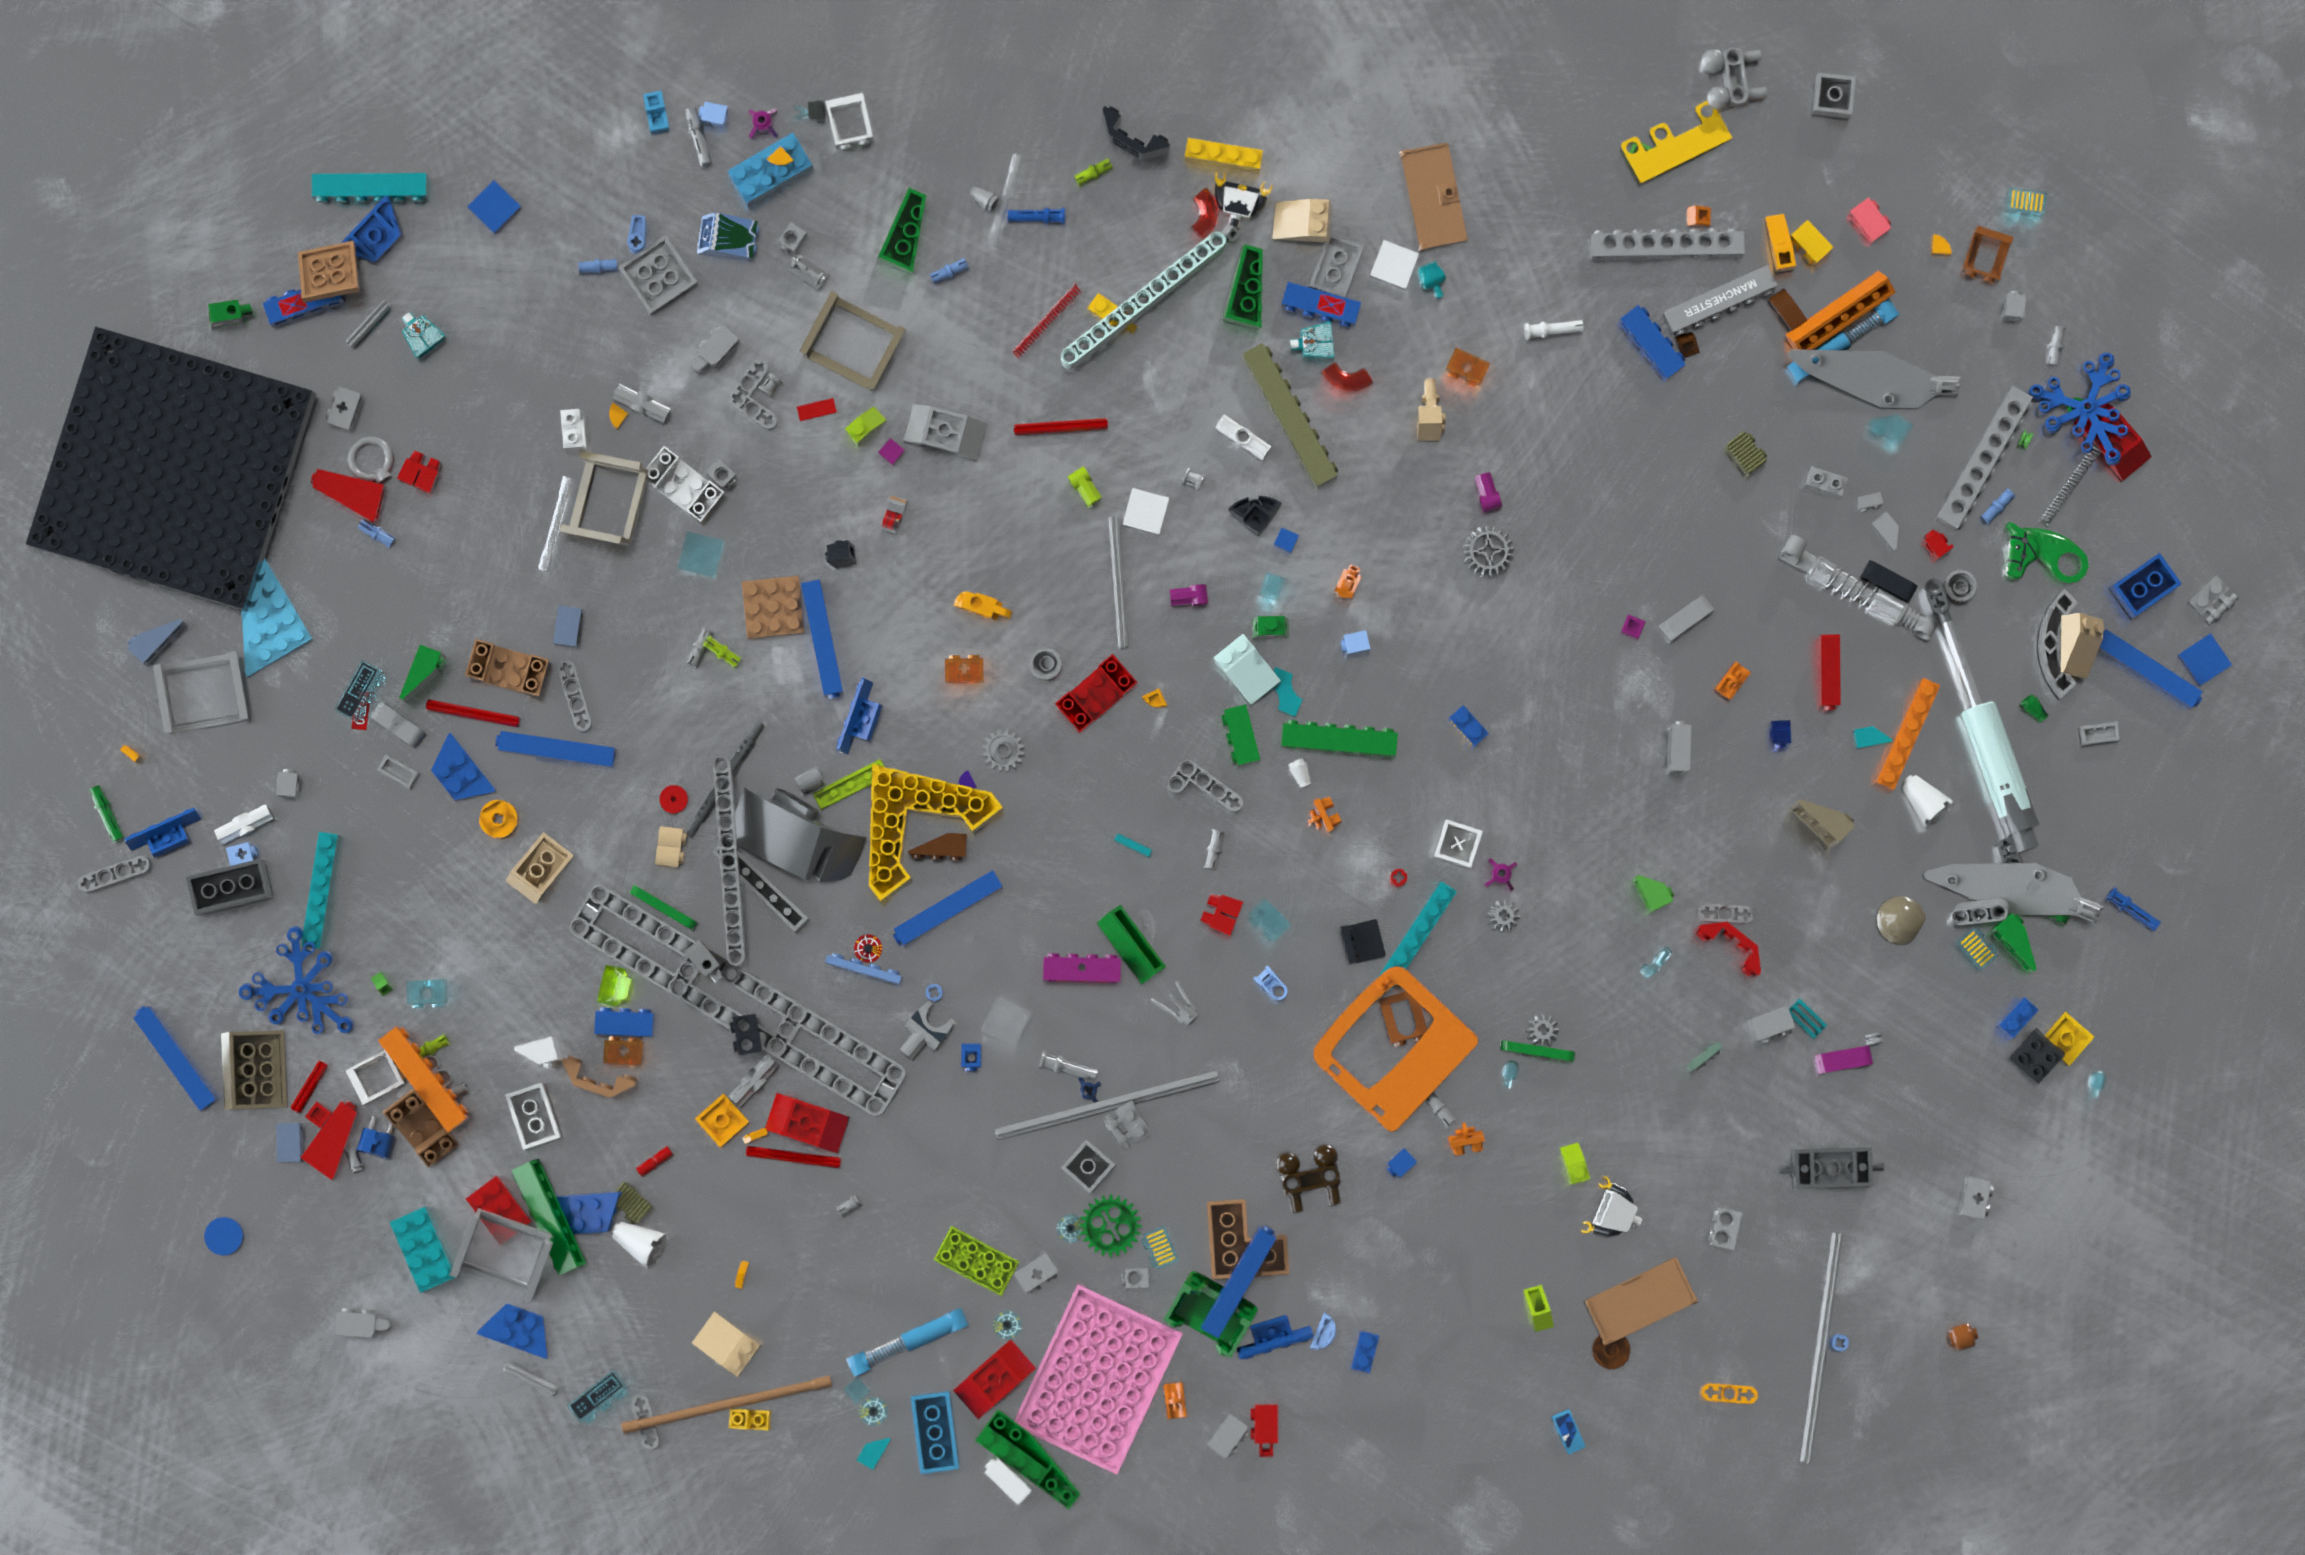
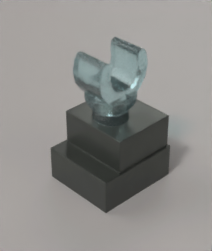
M824 101L808 102V109L798 105L793 107L795 110H801L800 115L794 116L796 120L809 116L810 119H816L818 123H825Z

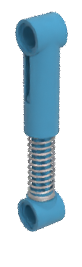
M1887 299L1875 307L1874 312L1866 316L1861 322H1858L1855 326L1852 325V328L1850 327L1844 333L1842 331L1838 332L1813 350L1846 351L1851 347V342L1854 343V340L1857 341V338L1860 339V336L1863 337L1862 335H1865L1871 329L1874 330L1873 327L1876 328L1877 325H1886L1900 314L1891 300ZM1814 357L1812 361L1816 362L1818 357ZM1795 362L1787 366L1797 382L1810 375Z
M958 1308L940 1318L901 1334L900 1339L897 1338V1341H891L888 1345L884 1344V1347L875 1348V1351L872 1350V1352L864 1353L863 1351L846 1360L855 1377L870 1370L877 1362L880 1363L884 1359L887 1360V1357L890 1359V1356H896V1353L899 1354V1352L902 1353L906 1350L908 1352L913 1351L969 1324L962 1309Z

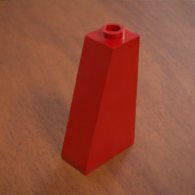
M317 469L316 473L312 474L311 484H313L312 487L368 521L377 524L386 490L383 484Z
M1840 634L1820 635L1817 638L1819 707H1824L1825 711H1832L1841 705Z
M341 1101L300 1157L333 1181L337 1177L359 1112L356 1111L357 1106L350 1101L346 1103Z

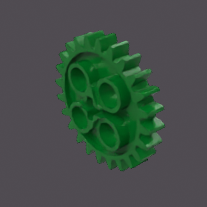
M1110 1194L1109 1200H1106L1105 1196L1102 1195L1101 1202L1095 1198L1096 1204L1088 1203L1091 1209L1083 1210L1087 1216L1080 1217L1085 1221V1223L1079 1225L1085 1228L1080 1234H1086L1087 1237L1083 1241H1090L1088 1248L1095 1246L1094 1253L1100 1249L1102 1250L1101 1256H1104L1105 1252H1108L1109 1257L1112 1256V1252H1116V1255L1119 1256V1250L1122 1249L1124 1253H1127L1125 1247L1133 1248L1131 1241L1138 1242L1134 1236L1141 1235L1140 1232L1136 1231L1137 1228L1142 1227V1225L1136 1222L1141 1217H1135L1138 1210L1132 1211L1133 1203L1127 1206L1126 1198L1121 1202L1119 1195L1116 1200H1113L1112 1194ZM1117 1207L1120 1210V1215L1117 1218L1110 1217V1208ZM1102 1210L1105 1211L1111 1222L1115 1221L1114 1229L1120 1237V1241L1116 1240L1110 1229L1106 1230L1107 1222L1101 1213ZM1096 1216L1103 1219V1225L1099 1228L1092 1225V1220ZM1121 1224H1127L1130 1228L1129 1233L1126 1235L1120 1234L1118 1227ZM1105 1233H1109L1113 1237L1112 1242L1108 1245L1104 1244L1101 1240L1102 1235Z

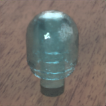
M1510 1060L1504 1065L1502 1077L1505 1078L1503 1083L1505 1087L1510 1088L1512 1080H1515L1518 1076L1519 1065L1516 1061Z
M2097 1070L2091 1075L2089 1087L2092 1088L2090 1093L2092 1097L2097 1098L2099 1090H2103L2105 1086L2106 1074L2103 1071Z

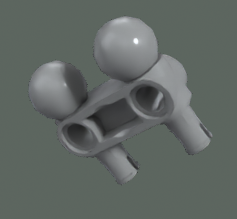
M1730 48L1720 52L1719 50L1711 49L1703 54L1701 60L1703 68L1709 73H1717L1722 70L1725 88L1717 86L1709 91L1707 102L1711 108L1723 110L1728 106L1740 107L1741 105L1748 104L1750 100L1767 97L1766 87L1748 88L1745 73V63L1761 61L1760 50L1743 52L1741 49ZM1728 55L1734 56L1736 62L1731 63L1728 60ZM1733 93H1740L1742 99H1735Z

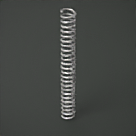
M2094 445L2093 448L2096 449L2097 451L2101 452V451ZM2094 449L2092 450L2096 455H2099ZM2089 453V455L2097 459V456H2095L2092 453ZM2088 454L2087 456H2085V459L2082 460L2083 462H2080V465H2078V468H2076L2074 474L2071 475L2072 477L2069 478V481H2067V484H2065L2063 490H2060L2061 493H2058L2059 496H2056V499H2054L2052 505H2049L2050 508H2047V511H2045V514H2043V517H2041V521L2046 526H2049V524L2044 522L2043 519L2049 523H2051V521L2048 520L2045 516L2053 520V518L2049 516L2047 513L2055 517V515L2051 513L2049 510L2058 514V512L2052 508L2054 507L2055 509L2060 511V509L2056 507L2054 504L2062 508V506L2058 504L2056 501L2060 502L2061 504H2064V502L2060 501L2058 498H2061L2063 501H2066V499H2064L2061 495H2063L2066 498L2069 497L2065 495L2063 492L2067 493L2068 495H2071L2065 489H2068L2070 492H2073V490L2068 488L2067 485L2073 489H2075V487L2072 486L2070 483L2077 486V484L2074 483L2071 479L2075 480L2077 483H2080L2073 476L2082 480V478L2079 477L2077 474H2079L2082 477H2084V475L2081 474L2078 470L2086 474V472L2082 470L2080 467L2084 468L2086 471H2089L2082 464L2091 468V466L2088 465L2085 461H2087L2091 465H2093V463L2089 461L2087 458L2095 462V460L2091 458Z

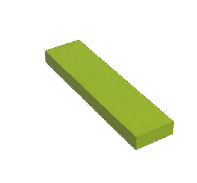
M879 759L812 793L820 810L822 811L871 786L872 764L885 767L882 760Z

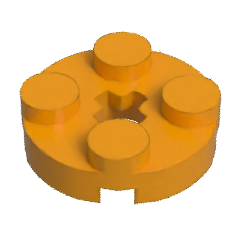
M492 800L483 806L479 817V824L487 835L493 838H504L512 834L517 827L518 814L510 803L504 800ZM496 814L499 816L503 815L504 818L501 824L498 822L494 823L493 820L496 819Z

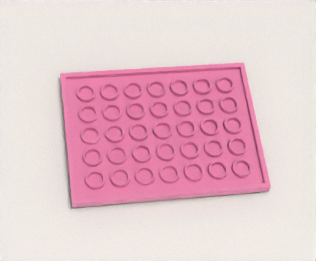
M1077 1285L1014 1421L1029 1431L1030 1434L1112 1473L1118 1474L1183 1333L1083 1286Z

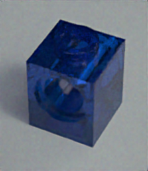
M1790 720L1770 721V746L1775 745V749L1787 748V745L1791 744Z

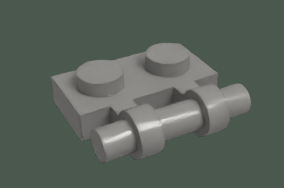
M2216 575L2188 603L2200 615L2207 611L2210 616L2206 621L2211 625L2215 621L2220 620L2222 614L2227 609H2231L2239 598L2234 593L2229 598L2226 597L2225 593L2229 588ZM2219 599L2222 604L2217 609H2214L2212 605Z
M1132 1100L1115 1110L1118 1115L1117 1118L1113 1119L1111 1114L1104 1117L1107 1122L1106 1126L1109 1130H1112L1116 1137V1142L1124 1150L1130 1147L1127 1139L1132 1138L1134 1143H1137L1152 1134V1131ZM1123 1123L1127 1132L1122 1133L1118 1125Z

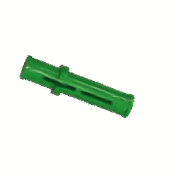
M100 785L90 788L88 791L95 803V810H98L111 841L115 842L122 839L123 835L110 810V803L105 799Z

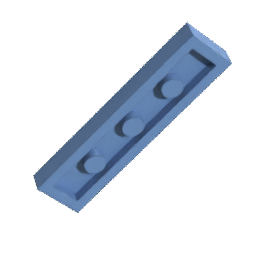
M832 953V956L827 955L825 961L827 964L896 984L901 983L902 976L898 975V971L888 969L885 972L880 970L881 966L869 964V967L861 965L862 961L853 958L850 961L843 960L844 956Z

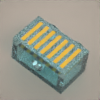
M2009 187L2006 194L2004 213H2008L2010 217L2019 218L2022 215L2028 216L2030 220H2039V218L2045 215L2047 192Z
M1972 927L1957 939L1954 944L1976 970L1980 972L1998 957L1996 954L1998 950L1992 943L1988 944L1983 939L1985 935L1979 928L1975 929Z
M1164 1225L1143 1234L1144 1238L1141 1241L1145 1250H1150L1152 1256L1148 1258L1153 1268L1157 1267L1159 1270L1179 1261Z

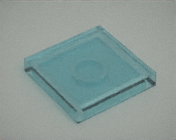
M687 531L677 568L715 578L724 540Z

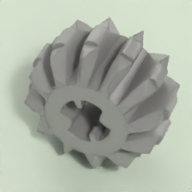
M1504 899L1503 906L1499 900L1496 901L1498 909L1493 905L1490 906V909L1495 912H1488L1487 914L1490 917H1494L1488 921L1489 924L1496 922L1493 929L1496 930L1500 925L1501 932H1504L1505 926L1508 931H1511L1510 923L1515 927L1518 925L1513 919H1520L1519 915H1514V913L1519 911V908L1511 909L1515 904L1514 902H1511L1508 907L1507 900ZM1502 911H1506V915H1509V919L1506 918V921H1502V917H1499V913L1501 914Z
M1542 1013L1541 1020L1537 1015L1534 1016L1537 1023L1531 1020L1528 1022L1534 1026L1533 1028L1529 1027L1526 1029L1528 1032L1533 1031V1034L1529 1035L1528 1038L1531 1039L1535 1036L1534 1044H1537L1540 1039L1541 1046H1544L1546 1039L1547 1043L1551 1045L1552 1041L1549 1037L1555 1040L1558 1038L1553 1034V1032L1560 1031L1558 1028H1553L1558 1022L1550 1023L1553 1016L1550 1015L1545 1020V1014ZM1541 1025L1548 1029V1033L1545 1032V1035L1538 1031V1027L1541 1028Z

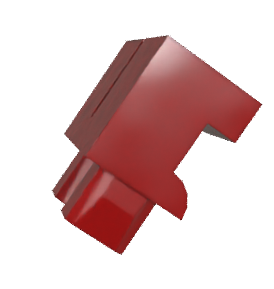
M414 450L410 459L406 458L397 476V480L432 495L436 481L440 476L438 471L441 462L430 458L427 466L422 465L421 462L425 455Z
M1210 894L1207 904L1216 907L1215 913L1211 914L1204 911L1200 921L1209 925L1210 929L1230 937L1243 902L1222 894L1221 896Z

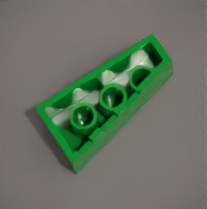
M910 187L908 188L877 257V260L910 275L914 269L926 200L925 194Z
M1246 244L1241 247L1222 320L1256 330L1262 328L1263 249Z

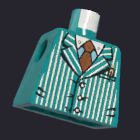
M409 312L402 317V320L407 325L402 330V333L418 361L447 339L424 315L416 319Z
M1331 321L1303 328L1300 331L1301 338L1290 339L1291 351L1302 350L1303 358L1334 360Z

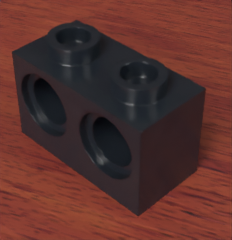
M757 1014L732 1017L733 1022H730L731 1033H735L736 1041H733L734 1052H738V1056L763 1053ZM743 1020L749 1022V1028L746 1031L739 1029V1023ZM746 1039L752 1041V1048L750 1050L742 1048V1043Z

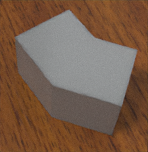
M1229 224L1221 231L1228 243L1234 242L1240 235L1239 231Z

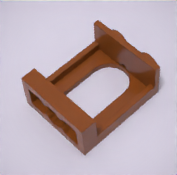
M1977 225L1961 272H1964L1970 278H1983V281L1989 284L1998 283L2001 279L2002 269L2014 237ZM1982 239L2000 244L1993 268L1989 273L1977 270L1974 267Z
M1407 991L1378 999L1390 1038V1044L1395 1043L1397 1047L1407 1044L1406 1040L1413 1038L1414 1041L1421 1039L1427 1031L1421 1005ZM1409 999L1416 1029L1413 1034L1404 1036L1397 1030L1390 1005Z

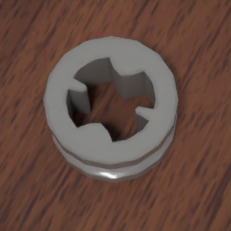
M1882 1032L1865 1035L1868 1038L1867 1045L1884 1042V1039L1881 1038Z

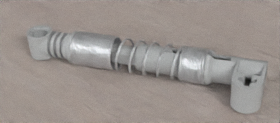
M1795 535L1789 537L1778 556L1779 559L1807 573L1809 578L1814 581L1816 580L1819 584L1821 583L1826 587L1831 586L1835 592H1842L1843 596L1848 595L1852 598V601H1855L1857 598L1861 599V606H1864L1866 603L1870 604L1868 610L1873 613L1875 612L1878 616L1880 615L1896 625L1905 624V627L1909 626L1910 630L1914 628L1913 632L1919 638L1924 640L1931 639L1939 624L1936 618L1928 614L1920 616L1919 612L1916 614V610L1911 611L1912 608L1909 607L1908 603L1901 599L1899 600V598L1894 597L1881 588L1869 589V582L1863 586L1860 577L1856 579L1851 576L1852 573L1847 574L1843 572V568H1836L1837 564L1835 565L1821 556L1816 557L1805 551L1807 542L1801 537Z

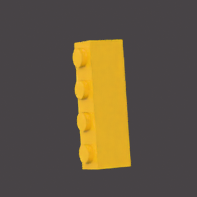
M1188 138L1185 161L1260 173L1263 150Z

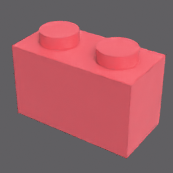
M1868 197L1850 210L1848 214L1869 243L1872 244L1890 231L1891 222L1886 215L1882 216L1879 212L1880 207L1876 201H1871Z

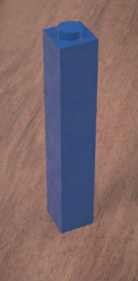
M819 579L801 583L823 693L829 699L839 698L840 694L844 692L821 581Z
M2105 629L2103 631V640L2099 647L2100 652L2186 708L2191 709L2193 706L2197 707L2202 700L2200 695L2203 691L2109 630Z
M501 731L500 735H497L495 743L500 752L608 768L614 767L616 749L613 747Z
M992 870L894 928L895 933L893 937L898 944L902 943L903 946H906L1002 889L1003 886Z
M143 1006L135 1012L137 1015L133 1019L199 1111L203 1112L217 1102V1097L153 1008Z
M1264 1226V1228L1258 1227L1204 1319L1201 1329L1219 1338L1276 1240L1273 1229L1268 1226Z

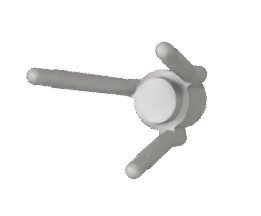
M1176 981L1175 984L1187 1005L1183 1006L1170 994V998L1180 1008L1178 1011L1180 1016L1155 999L1151 998L1150 1001L1175 1017L1180 1023L1184 1021L1187 1025L1198 1014L1195 1012L1196 1008L1192 1005L1184 989Z

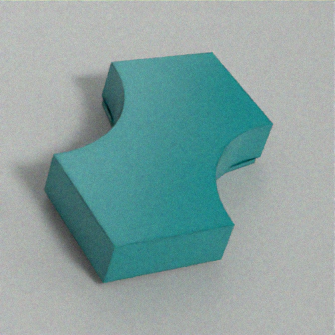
M1275 667L1274 673L1281 680L1273 688L1279 697L1278 710L1296 717L1303 699L1297 696L1292 688L1293 674Z

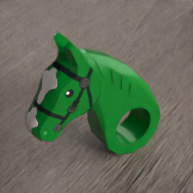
M2012 522L2007 523L2006 527L2011 532L2006 563V575L2009 579H2021L2026 568L2037 559L2045 566L2052 578L2063 585L2075 584L2086 575L2089 568L2088 558L2083 550L2069 538L2050 530L2021 528ZM2062 555H2072L2076 558L2079 565L2076 575L2066 576L2061 573L2058 561Z

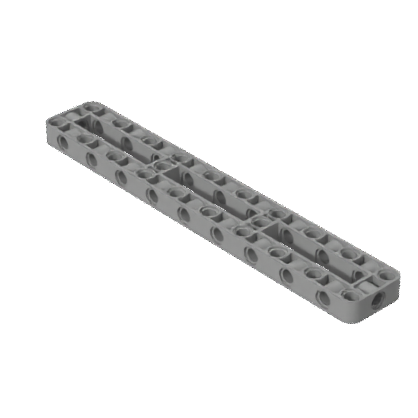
M596 885L591 889L570 924V931L574 936L730 1029V1022H733L732 1017L743 1016L693 985L700 971L684 951L696 941L605 886ZM599 890H604L605 897L602 900H597L595 897L596 892ZM604 909L685 957L675 974L596 927L594 922L599 913ZM631 910H637L638 917L635 920L628 918V913ZM578 923L585 925V930L582 933H577L575 930ZM666 929L670 930V938L663 940L661 932ZM610 943H617L618 950L615 953L608 951ZM709 950L720 964L717 968L724 975L721 980L783 1016L774 1033L758 1024L761 1045L764 1051L872 1116H881L886 1111L906 1077L904 1067L743 969L731 965L728 960ZM705 960L702 964L705 967H709L711 963ZM645 962L651 965V969L647 973L641 971V965ZM686 966L693 967L694 972L691 976L684 975V968ZM730 969H734L737 972L736 977L732 980L726 976L727 971ZM677 982H681L684 985V989L680 993L674 991V985ZM762 989L769 990L770 995L767 999L760 998L759 993ZM715 1002L717 1005L716 1010L712 1013L708 1012L706 1009L707 1004ZM795 1009L802 1010L803 1015L800 1019L793 1018L792 1012ZM786 1025H790L793 1029L789 1036H785L782 1033V1029ZM803 1028L881 1075L882 1078L873 1093L792 1045L791 1043L799 1030ZM834 1029L835 1037L827 1039L825 1037L826 1030ZM775 1042L782 1043L783 1048L780 1052L773 1051L772 1045ZM862 1048L867 1049L869 1053L865 1059L858 1057V1051ZM812 1061L815 1063V1070L813 1072L806 1071L805 1065L807 1062ZM895 1068L900 1069L902 1073L898 1079L891 1077V1071ZM842 1081L848 1083V1090L845 1092L838 1090V1084ZM875 1101L881 1103V1110L878 1112L871 1110V1104Z

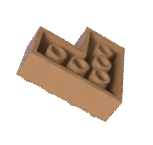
M1246 1199L1207 1202L1212 1279L1229 1278L1252 1239L1248 1238ZM1287 1235L1276 1236L1275 1242L1255 1276L1289 1274Z

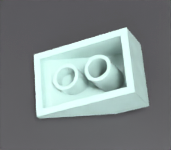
M1244 634L1214 657L1218 667L1251 706L1281 682Z

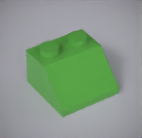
M1641 875L1633 878L1649 914L1673 902L1674 894L1670 886L1666 887L1664 883Z

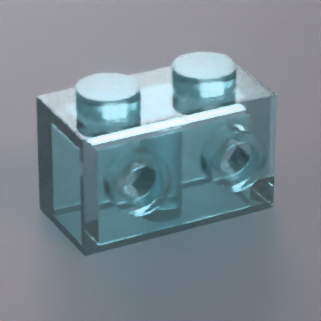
M1265 898L1248 913L1250 917L1248 921L1255 928L1259 926L1263 930L1261 934L1269 942L1271 940L1276 942L1291 927V924Z

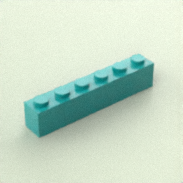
M427 173L312 174V198L319 203H327L328 200L345 203L347 200L355 199V202H366V199H374V202H380L384 196L393 199V202H404V199H412L413 202H423V199H428Z
M318 833L301 941L302 947L308 941L315 944V949L323 950L341 838L338 834ZM306 945V948H312V946Z
M1442 881L1439 883L1379 976L1391 967L1398 966L1407 969L1457 893L1456 890Z

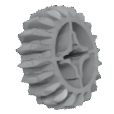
M1486 525L1484 532L1481 527H1478L1479 534L1472 531L1471 535L1474 538L1467 536L1466 540L1470 544L1464 543L1463 545L1464 548L1469 549L1463 551V555H1469L1464 561L1472 562L1468 566L1469 569L1474 566L1477 567L1474 571L1475 574L1480 569L1482 570L1481 576L1483 577L1486 571H1488L1489 577H1492V571H1495V574L1498 576L1500 575L1499 568L1505 572L1506 567L1504 564L1507 566L1511 565L1507 558H1514V555L1509 554V552H1513L1515 548L1508 547V545H1511L1513 541L1509 540L1506 542L1509 534L1501 536L1503 529L1496 533V526H1493L1492 531H1489V526ZM1490 536L1498 539L1503 547L1494 546ZM1485 537L1484 546L1473 549L1475 542ZM1487 545L1490 547V550L1494 551V553H1491L1490 560L1487 552L1483 551L1486 550ZM1504 553L1502 561L1493 566V556ZM1474 555L1484 557L1487 566L1480 564Z

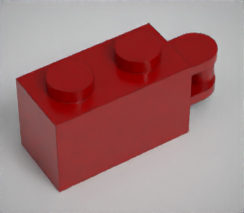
M1254 1404V1408H1251L1250 1412L1251 1420H1254V1428H1251V1439H1254L1255 1444H1259V1457H1273V1444H1278V1404ZM1262 1444H1270V1449H1262Z

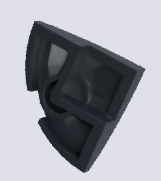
M1259 496L1258 499L1252 500L1246 497L1234 503L1228 511L1246 528L1260 536L1279 510L1282 502L1267 496Z

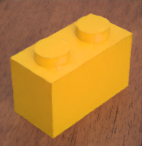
M1809 220L1804 222L1790 236L1792 246L1796 250L1800 249L1802 251L1804 259L1809 264H1818L1834 248Z

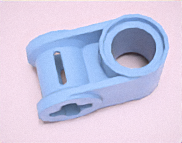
M1266 966L1265 970L1258 977L1253 978L1275 1001H1283L1287 997V987L1269 966ZM1277 987L1283 988L1285 991L1284 995L1276 997L1273 994L1274 989Z

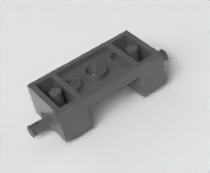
M1872 1147L1792 1150L1791 1166H1779V1169H1787L1779 1170V1173H1791L1793 1189L1873 1186V1171H1884V1167L1877 1168V1166H1884V1163H1872ZM1832 1162L1837 1163L1839 1166V1170L1835 1174L1830 1173L1828 1170V1166Z

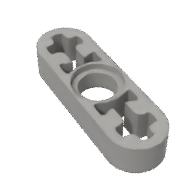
M1703 904L1697 911L1698 917L1706 922L1747 924L1754 918V912L1748 906ZM1705 907H1708L1709 911H1715L1714 907H1717L1718 919H1714L1715 915L1712 914L1705 918L1701 911L1705 910ZM1727 908L1731 911L1729 919H1723L1720 916L1722 909ZM1734 909H1737L1736 913H1743L1744 910H1747L1750 917L1743 920L1742 916H1736L1737 920H1733L1735 916Z
M636 1395L631 1402L635 1420H640L644 1416L653 1417L649 1399L645 1395ZM638 1398L645 1400L646 1404L643 1405L644 1411L648 1409L649 1413L638 1416L637 1412H641L640 1407L635 1405L638 1402ZM656 1426L639 1431L644 1448L652 1450L659 1445L660 1439ZM653 1428L654 1432H650V1435L656 1441L653 1442V1446H650V1444L645 1442L648 1439L647 1433L643 1435L642 1431H648Z

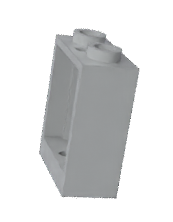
M1675 721L1669 727L1668 774H1688L1691 761V725H1687L1685 721Z

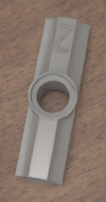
M621 384L618 385L612 397L614 400L630 407L634 412L643 416L647 415L663 424L668 419L671 411L670 408L654 401L652 397L639 391L636 392Z
M767 1054L755 1068L747 1072L741 1079L742 1082L734 1088L728 1097L741 1107L753 1093L760 1090L767 1082L766 1079L779 1067V1064Z

